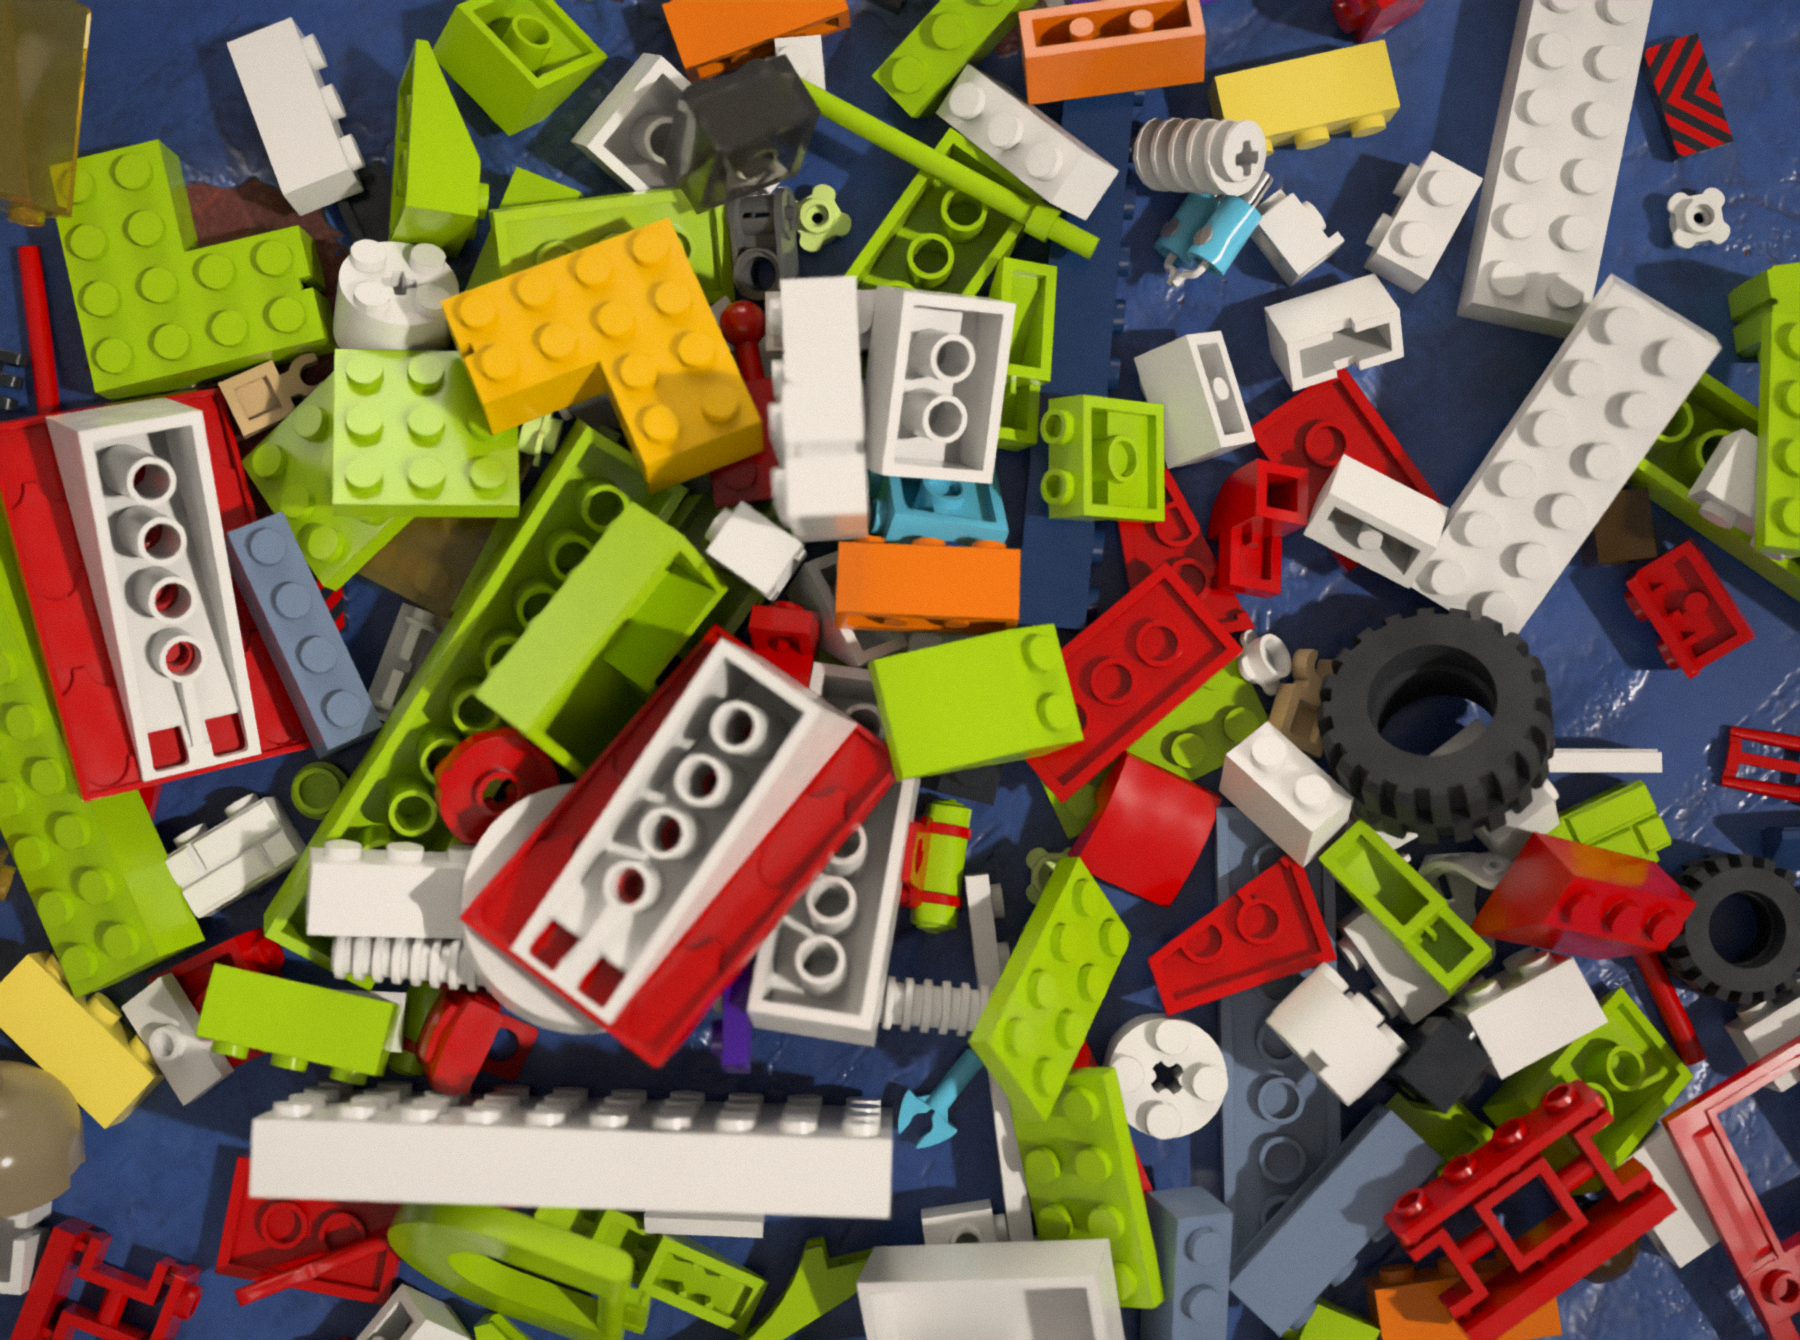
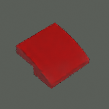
M1124 751L1093 795L1098 809L1067 855L1068 857H1080L1091 875L1168 909L1200 856L1216 819V807H1220L1222 799L1219 794L1131 752Z

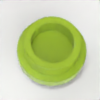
M310 763L301 768L292 781V801L297 810L304 816L315 820H324L349 779L341 768L332 763Z

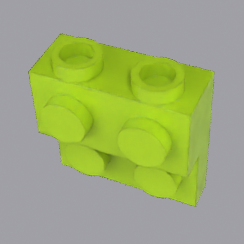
M1091 395L1048 399V411L1041 420L1040 432L1043 440L1049 444V470L1041 481L1042 497L1049 504V518L1077 521L1164 522V404Z

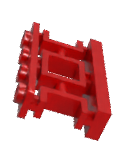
M1580 1079L1561 1083L1551 1088L1542 1097L1540 1105L1522 1118H1512L1502 1123L1493 1132L1491 1140L1472 1153H1464L1453 1158L1443 1168L1442 1175L1422 1189L1416 1188L1404 1193L1395 1201L1393 1210L1383 1217L1384 1222L1415 1262L1439 1246L1461 1277L1460 1281L1437 1297L1447 1309V1313L1468 1340L1498 1339L1678 1210L1666 1191L1652 1179L1653 1175L1648 1168L1634 1157L1612 1171L1590 1137L1615 1119L1609 1110L1604 1107L1605 1102L1599 1093ZM1567 1133L1580 1154L1554 1172L1544 1156L1539 1152ZM1595 1175L1609 1195L1582 1213L1569 1193ZM1537 1176L1559 1207V1210L1513 1242L1491 1208ZM1468 1203L1482 1224L1454 1243L1440 1223ZM1497 1245L1511 1265L1485 1284H1482L1469 1264Z
M73 1216L53 1227L10 1340H72L76 1329L105 1340H147L150 1334L149 1331L120 1321L129 1297L154 1306L164 1298L168 1285L171 1287L150 1340H175L182 1320L189 1321L192 1318L201 1300L203 1287L196 1284L202 1267L192 1263L185 1267L177 1264L178 1260L167 1256L157 1262L152 1277L148 1281L102 1262L113 1235L103 1231L100 1233L94 1232V1224ZM75 1275L78 1278L107 1288L98 1312L76 1303L62 1310Z

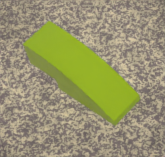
M1002 257L997 264L988 298L1016 303L997 449L1018 452L1037 444L1040 386L1051 382L1057 266Z
M1362 818L1318 858V861L1365 913L1448 998H1451L1492 958V949L1448 907V902Z

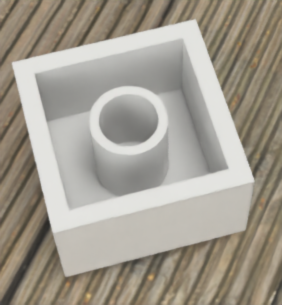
M1534 947L1525 948L1507 957L1502 962L1505 970L1486 980L1483 974L1471 977L1468 986L1441 1005L1449 1021L1456 1016L1475 1030L1480 1041L1478 1046L1492 1058L1483 1071L1500 1079H1504L1608 1022L1574 958L1550 952L1549 950L1537 952Z

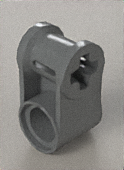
M788 186L778 187L775 193L746 196L741 190L731 191L727 197L726 219L731 237L734 283L745 297L762 301L765 300V292L781 291L780 280L799 279L800 276L796 237L798 215L795 197ZM757 213H770L768 217L755 218ZM766 258L772 262L776 270V279L768 290L761 285L757 276L758 267Z

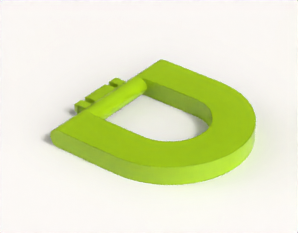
M401 1202L388 1231L387 1238L393 1250L415 1270L455 1294L495 1312L572 1340H624L625 1329L636 1334H643L646 1328L651 1295L630 1287L633 1262L629 1254L620 1249L495 1205ZM487 1256L598 1295V1300L514 1270Z

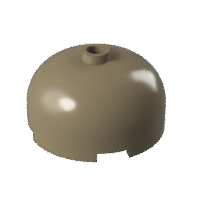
M0 1060V1219H4L39 1208L67 1191L71 1187L70 1176L81 1163L86 1162V1149L82 1114L70 1090L58 1078L39 1067L22 1062Z

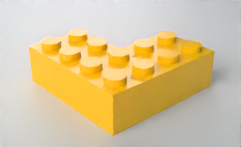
M669 217L440 301L450 334L467 375L471 379L474 392L492 435L606 393L650 495L763 451L761 419Z

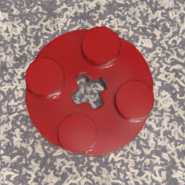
M511 727L483 731L463 740L447 757L438 763L434 774L436 781L435 801L440 816L454 836L471 845L470 842L478 845L488 828L514 804L539 791L559 786L557 772L550 758L540 748ZM495 778H498L500 781L510 779L512 783L504 789L506 798L503 801L496 803L491 796L482 799V794L487 789V784Z

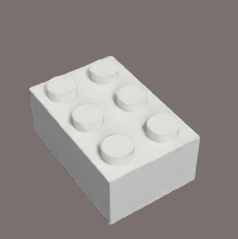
M877 285L862 404L865 469L886 476L992 484L1016 303L981 296Z

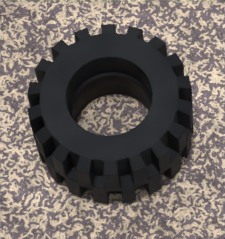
M1732 853L1703 855V860L1691 859L1681 865L1684 871L1682 874L1670 873L1669 876L1697 903L1684 922L1680 934L1669 943L1664 951L1657 952L1659 956L1667 958L1668 961L1663 966L1670 976L1681 978L1680 984L1691 991L1702 993L1707 997L1738 1004H1752V999L1766 1002L1777 998L1775 989L1789 991L1798 984L1792 976L1795 971L1800 972V887L1793 885L1798 878L1789 869L1776 868L1777 862L1764 857ZM1738 892L1750 902L1755 911L1757 934L1752 946L1744 955L1736 960L1726 962L1716 953L1711 944L1709 921L1718 903L1728 895Z

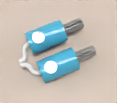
M1263 170L1253 188L1238 197L1205 193H1189L1173 218L1163 225L1160 237L1154 244L1159 254L1166 258L1164 268L1169 273V278L1166 281L1167 284L1178 288L1184 280L1194 279L1204 272L1216 277H1223L1262 219L1261 214L1255 207L1273 182V178L1269 173ZM1193 263L1197 265L1195 269L1185 270L1179 274L1177 268L1173 266L1175 264L1181 268L1189 269Z

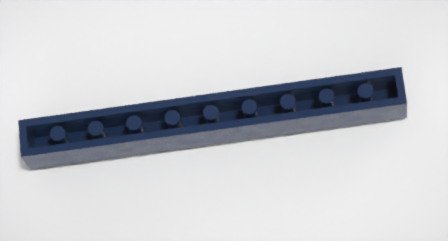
M1146 89L1061 101L1059 125L1118 169L1119 172L1086 221L1052 204L1053 207L1061 211L1059 217L1100 238V241L1088 260L1048 238L1046 264L1057 266L1051 382L1040 386L1037 444L1030 446L1028 452L1020 538V596L1017 628L1054 623L1055 629L1058 632L1080 634L1085 629L1086 621H1095L1097 619L1099 587L1089 586L1091 563L1101 564L1105 530L1095 528V521L1049 518V504L1043 499L1041 494V481L1049 470V444L1041 436L1040 424L1044 414L1048 411V399L1076 395L1107 397V391L1117 392L1121 359L1117 356H1110L1112 334L1123 333L1126 300L1116 299L1117 278L1128 276L1131 242H1121L1123 220H1133L1136 201V185H1126L1128 163H1134V143L1140 128H1131L1133 106L1143 107Z

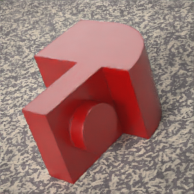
M1256 459L1234 471L1224 482L1212 508L1207 537L1209 540L1219 541L1218 590L1266 599L1281 594L1282 537L1307 526L1308 469Z
M775 601L770 603L769 606L752 604L749 630L754 650L809 688L814 662H818L820 612L807 611L798 604L786 601Z

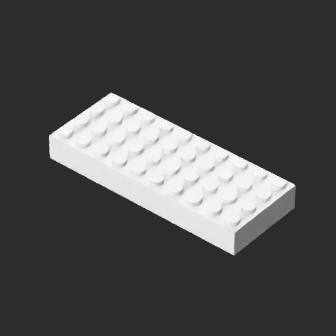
M335 1079L318 1080V1086L305 1087L304 1093L289 1095V1101L275 1102L272 1110L253 1119L249 1197L889 1218L893 1107H881V1098L846 1097L845 1106L822 1105V1096L794 1094L787 1096V1103L773 1104L764 1103L763 1094L737 1092L730 1093L729 1100L725 1102L705 1101V1092L680 1090L671 1091L670 1098L665 1100L647 1099L646 1090L624 1088L611 1090V1096L605 1098L588 1097V1088L555 1087L553 1088V1094L532 1096L529 1095L530 1087L525 1085L494 1086V1092L485 1094H472L470 1088L467 1094L460 1093L457 1096H451L436 1090L412 1092L413 1083L407 1081L377 1082V1088L354 1090L353 1083Z

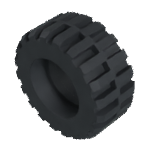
M1434 607L1416 609L1417 616L1402 619L1401 614L1398 613L1382 619V628L1373 631L1368 627L1353 638L1355 648L1352 651L1346 647L1340 650L1331 662L1333 674L1329 673L1323 678L1319 690L1321 704L1317 707V724L1329 774L1333 776L1334 781L1354 798L1353 804L1358 817L1362 818L1369 825H1376L1379 820H1382L1384 833L1399 839H1404L1407 832L1418 835L1419 843L1438 844V836L1454 835L1455 842L1457 843L1474 839L1472 830L1485 826L1488 832H1493L1507 824L1505 813L1510 809L1515 814L1521 813L1533 801L1532 788L1539 789L1543 787L1549 774L1548 760L1554 757L1555 737L1550 687L1547 686L1546 672L1539 658L1529 655V645L1517 633L1509 632L1504 636L1502 623L1488 616H1482L1480 621L1473 620L1468 610L1450 608L1449 614H1435ZM1434 695H1450L1470 700L1486 710L1493 718L1485 732L1473 743L1458 751L1444 755L1422 756L1407 753L1392 746L1380 736L1386 722L1396 711L1414 700Z

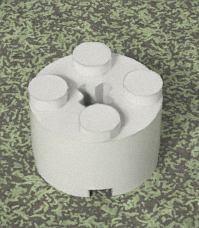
M369 239L355 242L351 246L350 255L341 265L333 318V335L340 349L448 351L451 334L440 301L458 295L459 285L453 270L445 262L446 255L444 251L429 243L412 245L403 242H376Z
M1323 961L1264 1021L1286 1046L1299 1056L1312 1073L1349 1107L1373 1086L1410 1048L1387 1024L1383 1023L1377 1028L1384 1020V1017L1359 992L1354 995L1349 991L1344 995L1343 993L1349 988L1348 984L1331 966Z
M1165 1013L1142 1014L1123 1024L1108 1043L1103 1067H1116L1127 1122L1135 1129L1159 1139L1181 1137L1203 1127L1218 1111L1228 1088L1225 1061L1214 1040L1189 1019L1175 1014L1166 1017ZM1159 1062H1162L1168 1068L1175 1064L1177 1065L1171 1072L1174 1081L1168 1086H1165L1162 1082L1151 1085L1157 1078L1152 1068Z

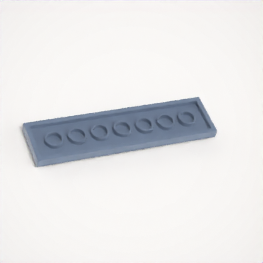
M1216 807V819L1214 822L1215 908L1287 854L1237 807ZM1327 847L1304 866L1337 957L1335 879L1318 861V858L1329 848ZM1337 960L1327 963L1337 972ZM1317 967L1217 1000L1218 1048L1225 1061L1228 1078L1227 1092L1220 1105L1222 1204L1233 1212L1230 1263L1341 1144L1340 1099L1312 1073L1296 1053L1294 1054L1264 1021Z

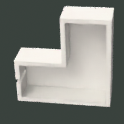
M856 276L780 280L781 298L769 299L770 328L774 347H783L784 360H772L773 391L776 403H770L771 440L774 443V451H776L780 467L773 468L774 505L777 508V515H779L780 522H782V528H791L794 538L800 542L868 538Z
M1109 1239L877 1246L873 1248L856 1282L867 1340H1125Z

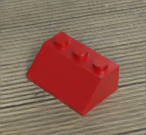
M1533 831L1470 925V928L1477 935L1602 960L1664 951L1669 943L1680 934L1684 922L1697 903L1655 861Z

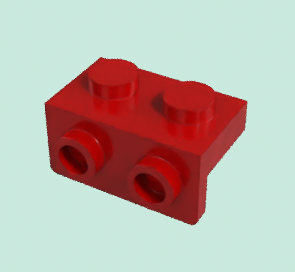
M1692 536L1632 571L1625 580L1629 590L1624 592L1623 595L1631 611L1640 622L1648 619L1651 621L1661 639L1656 641V646L1662 658L1673 671L1682 668L1688 679L1700 674L1702 668L1755 638L1756 633Z

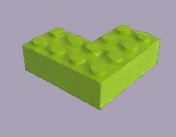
M159 139L44 166L95 393L113 402L128 401L235 376L270 360L273 361L275 366L293 362L295 358L305 353H315L316 356L335 352V349H340L333 335V316L329 300L319 293L326 290L316 242L299 225L199 248L179 157ZM302 282H304L309 288L303 289Z
M631 501L621 515L607 526L603 537L582 563L568 574L564 585L544 610L530 621L525 633L505 658L491 669L486 681L475 693V696L545 752L547 756L571 776L579 780L657 691L659 686L654 681L729 587L712 567L704 562V558L682 534Z

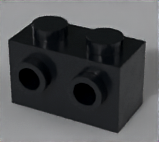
M1439 1015L1437 1017H1424L1414 1025L1408 1023L1398 1036L1410 1049L1381 1077L1387 1085L1412 1107L1447 1114L1458 1099L1461 1102H1465L1479 1090L1486 1079V1075L1482 1070L1492 1058L1478 1046L1480 1041L1475 1030L1460 1018L1454 1016L1449 1021L1447 1018Z

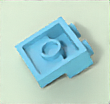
M995 465L992 484L886 476L865 469L866 496L874 498L868 513V532L880 535V537L886 539L887 544L911 545V541L918 538H936L943 541L956 542L971 547V544L983 540L1005 543L1009 529Z

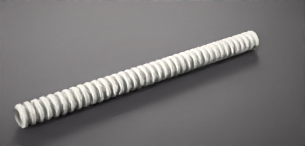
M334 936L331 970L336 979H345L347 974H353L354 980L363 981L367 975L372 976L373 982L382 983L385 977H389L393 984L399 985L402 984L404 979H410L412 986H420L422 981H429V985L432 988H439L441 982L448 983L449 989L458 990L460 984L467 985L469 991L475 992L479 986H484L470 963L463 939L448 941L440 938ZM888 975L886 977L878 1023H882V1029L887 1030L891 1029L892 1024L900 1025L901 1031H909L910 1026H919L920 1033H928L929 1027L937 1028L938 1034L946 1035L948 1029L956 1030L957 1036L964 1037L967 1031H974L993 991H989V986L986 984L979 985L978 990L970 989V983L964 982L961 983L960 988H953L951 981H943L941 986H933L932 979H925L923 985L914 984V978L906 977L904 983L896 982L895 976ZM720 995L711 1006L714 1007V1014H722L724 995Z

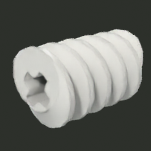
M1155 117L1147 121L1139 130L1134 143L1133 161L1136 173L1142 183L1154 191L1240 196L1253 188L1264 170L1267 155L1266 139L1262 128L1255 121L1240 120L1238 122L1230 119L1219 121L1207 118L1203 120L1186 118L1183 120L1170 117L1162 121Z

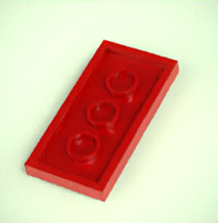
M1165 561L1061 649L1084 740L1047 755L1024 760L1063 805L1120 757L1124 751H1127L1243 653V649Z

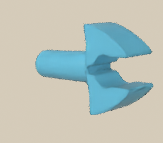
M973 1049L965 1050L930 1094L917 1096L909 1087L906 1089L901 1100L898 1115L899 1134L908 1126L914 1115L926 1113L930 1109L934 1110L931 1115L932 1126L917 1141L916 1148L920 1149L936 1145L957 1133V1127L948 1121V1108L984 1065Z

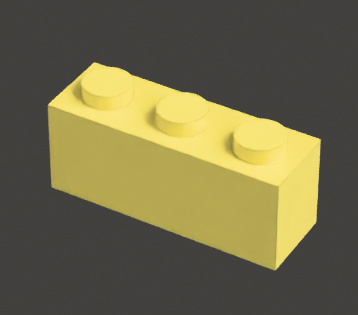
M1385 39L1215 76L1207 92L1213 119L1219 121L1230 119L1237 122L1240 120L1255 121L1262 128L1266 139V157L1274 153V147L1295 143L1297 150L1310 149L1329 142V135L1351 131L1352 137L1355 138L1376 134L1386 129V123L1392 119L1400 108Z
M47 950L27 954L0 982V1028L43 1070L58 1078L70 1090L77 1103L104 1129L123 1122L165 1078L151 1056L152 1052L144 1045L139 1035H135L119 1020L122 1017V1012L112 1000L99 992L95 994L90 993L75 999L55 952L51 954Z

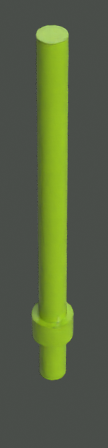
M787 71L781 80L778 93L1025 225L1023 232L1044 243L1049 238L1088 260L1094 253L1100 238L1059 217L1061 214L1059 209L1042 200L1035 204L790 71Z

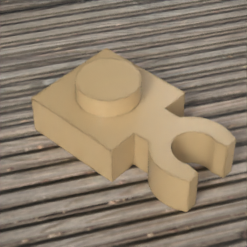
M305 353L298 356L291 363L289 371L279 375L273 361L270 360L218 383L220 391L244 439L279 425L295 409L292 400L298 397L306 399L322 383L309 386L300 378L304 369L318 363L315 353Z
M1298 649L1291 662V673L1294 682L1293 684L1279 683L1268 722L1309 758H1321L1323 745L1317 724V707L1321 704L1319 690L1323 678L1329 673L1333 674L1331 662L1334 659H1319L1315 672V661L1318 651L1315 649Z

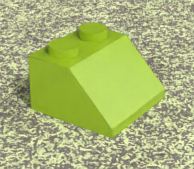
M468 0L455 7L432 49L437 62L450 77L488 114L490 119L508 136H512L545 120L593 75L608 58L554 0Z

